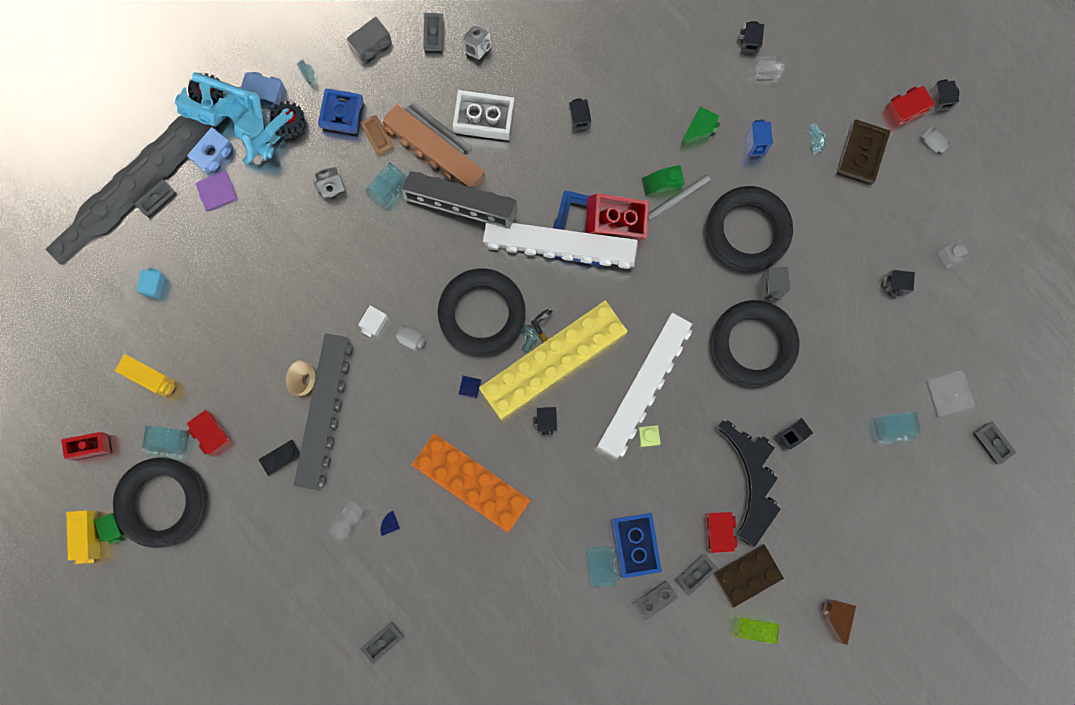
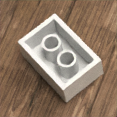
M458 90L453 121L454 133L509 141L514 97Z

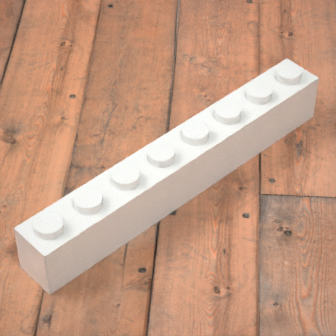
M486 223L483 238L485 246L491 250L503 248L511 253H517V251H524L527 255L539 253L547 258H554L556 255L562 256V259L572 261L575 258L581 259V262L584 263L600 262L599 264L604 266L617 264L620 268L629 269L630 266L635 267L638 240L512 223L510 229Z
M674 313L670 315L596 448L616 459L619 455L623 457L628 448L625 445L628 439L632 440L637 432V429H635L638 422L642 423L647 414L644 412L646 406L649 405L651 407L656 398L653 395L656 388L661 389L665 382V379H663L665 372L670 373L674 366V363L671 361L674 356L678 357L683 349L681 343L684 339L688 340L693 331L690 329L692 323Z

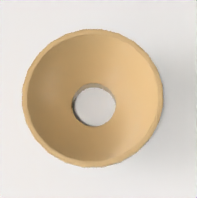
M299 360L289 367L286 374V386L291 394L303 396L314 387L316 374L313 366L308 362ZM309 375V382L306 385L305 379L306 376Z

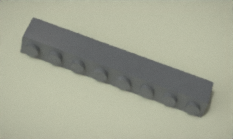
M328 333L324 335L294 486L320 491V487L324 486L325 476L323 471L324 468L328 467L329 456H327L328 448L331 449L333 443L331 432L332 429L335 430L337 418H334L336 410L339 411L341 399H338L339 393L343 392L344 389L343 373H346L348 369L346 358L347 354H350L352 350V343H350L348 337Z

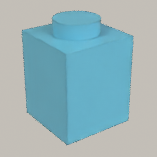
M142 269L136 292L144 296L160 299L165 276L158 269Z

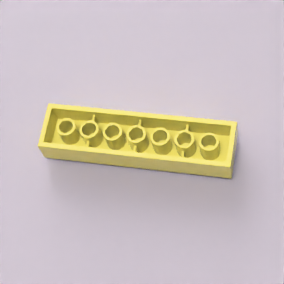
M605 300L480 386L479 390L498 418L503 421L620 340L628 331Z

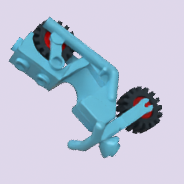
M194 72L192 80L190 79L188 85L189 97L186 88L183 87L181 93L177 94L175 99L178 114L203 124L216 127L227 116L230 117L234 123L235 136L241 139L246 147V156L243 158L244 164H249L258 154H260L264 161L268 158L271 159L274 152L272 144L281 137L285 138V135L291 138V134H293L295 137L297 132L301 133L302 128H304V112L301 110V107L299 105L296 107L294 102L290 105V101H286V104L281 101L280 106L275 104L274 108L271 109L270 123L264 130L261 102L258 94L222 82L218 77L215 78L213 74L209 77L208 73L202 75V73Z

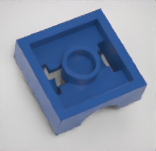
M325 88L318 121L319 127L357 134L358 117L363 104L362 94ZM336 117L343 118L342 122L336 121V123H333L332 121H335Z

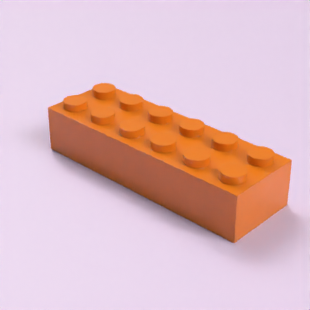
M435 433L412 463L413 467L508 533L531 501Z

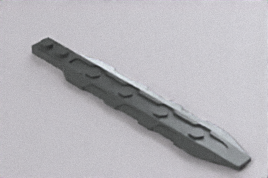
M180 115L153 143H149L142 149L141 154L130 164L120 169L113 176V179L97 194H93L79 207L74 223L45 250L61 264L88 238L107 233L135 205L132 202L160 177L167 178L176 170V166L187 157L189 152L210 128L215 129V126L203 124L197 120Z

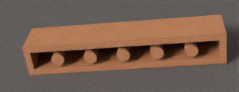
M397 103L382 120L384 130L390 135L395 134L399 137L400 143L406 147L409 145L414 149L413 152L418 157L426 158L431 167L434 169L439 168L443 171V176L451 181L453 179L460 185L476 188L484 179V170Z

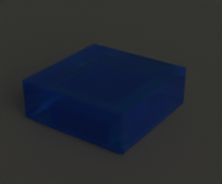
M463 375L458 394L477 399L482 380Z

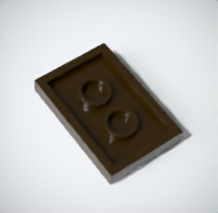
M855 119L838 173L873 184L876 181L890 130Z
M765 544L760 545L714 573L715 578L733 608L784 579Z

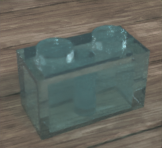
M389 162L365 191L371 199L385 209L387 205L391 206L396 200L395 196L399 191L402 192L407 175Z
M917 411L887 415L874 419L878 441L885 440V444L897 442L896 438L901 437L904 438V441L916 439L915 435L921 434Z
M145 426L142 449L148 450L147 454L160 455V452H165L168 457L179 458V454L186 455L189 433L185 430Z
M611 546L587 548L591 588L615 586L616 581H619L618 569H614L613 561H616L615 549H611Z

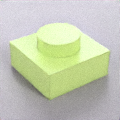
M658 425L638 428L641 447L661 445Z

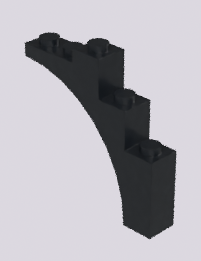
M722 420L718 423L716 429L730 441L738 452L748 479L749 496L747 510L736 536L750 547H755L781 510L777 506V501L771 497L765 498L778 478L774 475L775 472L766 466L765 468L762 467L775 447L764 436L762 438L756 437L752 441V437L744 431L741 433L735 429L736 426L732 422Z

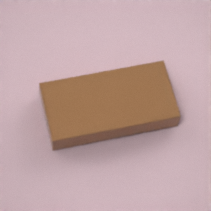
M376 114L360 122L377 156L394 148Z

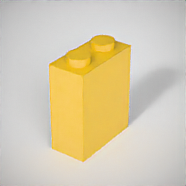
M126 354L123 355L114 370L165 398L175 388V380Z
M99 511L66 512L68 561L75 560V564L94 563V559H101L100 537L94 522L95 519L100 518Z

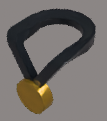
M551 308L544 310L531 321V325L539 333L538 336L543 343L548 338L542 332L539 323L553 312Z

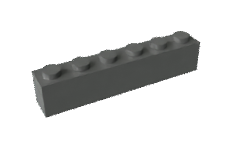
M410 171L402 187L404 200L507 229L511 228L518 211L517 200L511 197H503L493 192L481 191L475 187L460 185L457 182H448L439 177H430L420 172Z

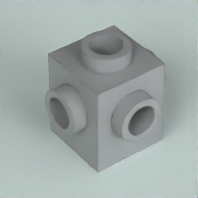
M474 25L462 39L464 53L480 59L491 48L490 32Z
M337 167L322 169L315 173L316 181L313 183L317 193L321 192L323 198L333 197L337 193L345 191Z

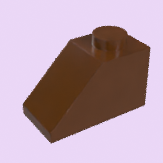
M828 599V603L826 602L823 608L824 619L838 642L848 645L856 606Z

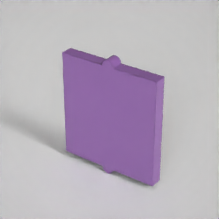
M226 171L195 182L199 192L198 197L202 200L206 211L237 200L233 189L234 184L230 182Z

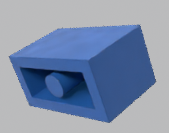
M760 119L751 123L745 134L747 156L767 154L773 144L771 121L765 122V120Z

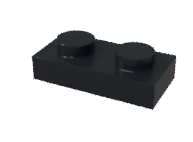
M291 439L258 460L267 476H271L298 460L300 451L294 440Z

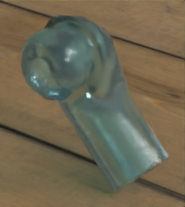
M813 124L809 128V131L816 138V143H813L812 149L818 153L826 147V135L817 124Z
M525 324L522 332L527 340L522 350L530 353L538 337L534 326Z

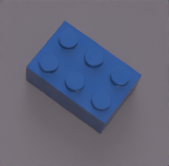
M652 513L611 519L621 578L662 572Z

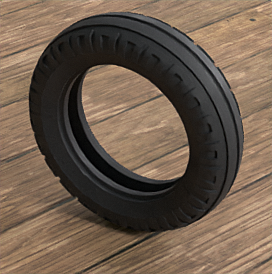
M742 186L726 192L714 203L708 214L706 234L712 251L723 263L740 271H760L776 264L786 254L793 237V221L787 206L776 194L757 186ZM752 204L767 211L775 225V237L771 246L762 252L754 254L744 253L735 249L728 242L724 233V220L730 210L739 205Z
M471 269L457 275L444 288L438 303V321L443 334L453 346L472 355H491L504 350L516 340L525 322L526 308L521 291L509 277L492 269ZM478 286H486L497 290L505 298L509 308L508 319L504 327L498 333L485 338L468 335L458 326L455 320V306L460 296L467 290Z
M761 300L743 301L727 309L716 322L711 338L712 354L719 369L732 381L747 387H765L783 379L795 365L800 347L797 328L789 315L780 307ZM747 318H760L775 327L781 339V352L772 366L761 370H753L742 366L735 360L730 351L729 337L733 327L738 322Z
M164 457L150 458L131 467L118 482L113 496V513L121 531L133 542L149 548H166L185 540L199 525L205 507L204 490L197 475L184 463ZM156 475H167L175 479L183 488L186 498L185 509L181 518L173 526L165 530L154 531L146 528L137 520L133 511V497L137 488L146 479Z

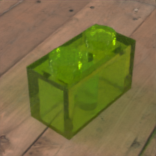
M737 616L734 636L777 644L780 624Z

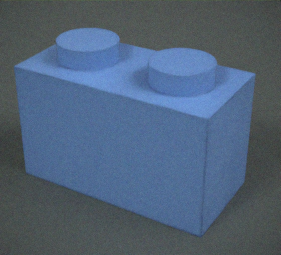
M245 72L241 85L242 89L258 94L261 104L274 107L275 104L280 105L285 90L279 78L273 76L267 78L258 72Z

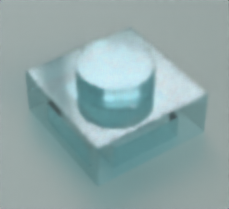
M303 59L296 63L308 84L310 85L315 82L313 76L315 71L310 63L306 65Z

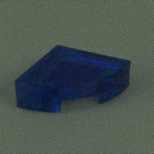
M394 511L389 512L384 517L380 528L381 536L400 529Z

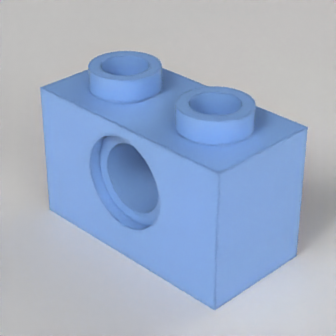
M211 127L187 156L209 175L211 171L214 172L218 168L219 162L231 153L233 146L225 137ZM211 149H215V153L213 155H208V152Z

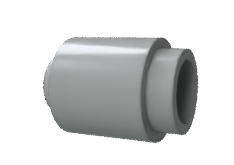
M933 126L922 136L924 142L935 153L939 151L943 153L950 146L948 144L950 139L941 130Z
M402 325L396 335L399 343L415 351L418 348L421 349L426 341L424 333L410 326Z

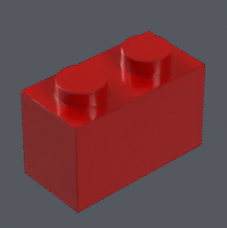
M924 85L919 88L915 86L906 92L907 94L903 96L899 94L890 100L891 103L887 106V110L897 126L929 111L935 105Z
M206 409L186 423L189 427L188 433L193 439H198L200 442L198 446L205 455L208 453V455L214 456L232 443L211 412Z
M103 432L61 439L64 459L76 460L110 453L108 434Z
M732 512L707 513L708 552H735V548L738 546L737 536H734L733 528H736L735 516H732Z

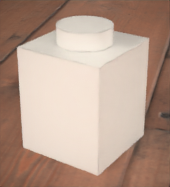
M369 306L358 324L362 329L361 333L368 337L373 335L377 338L388 317L383 312Z

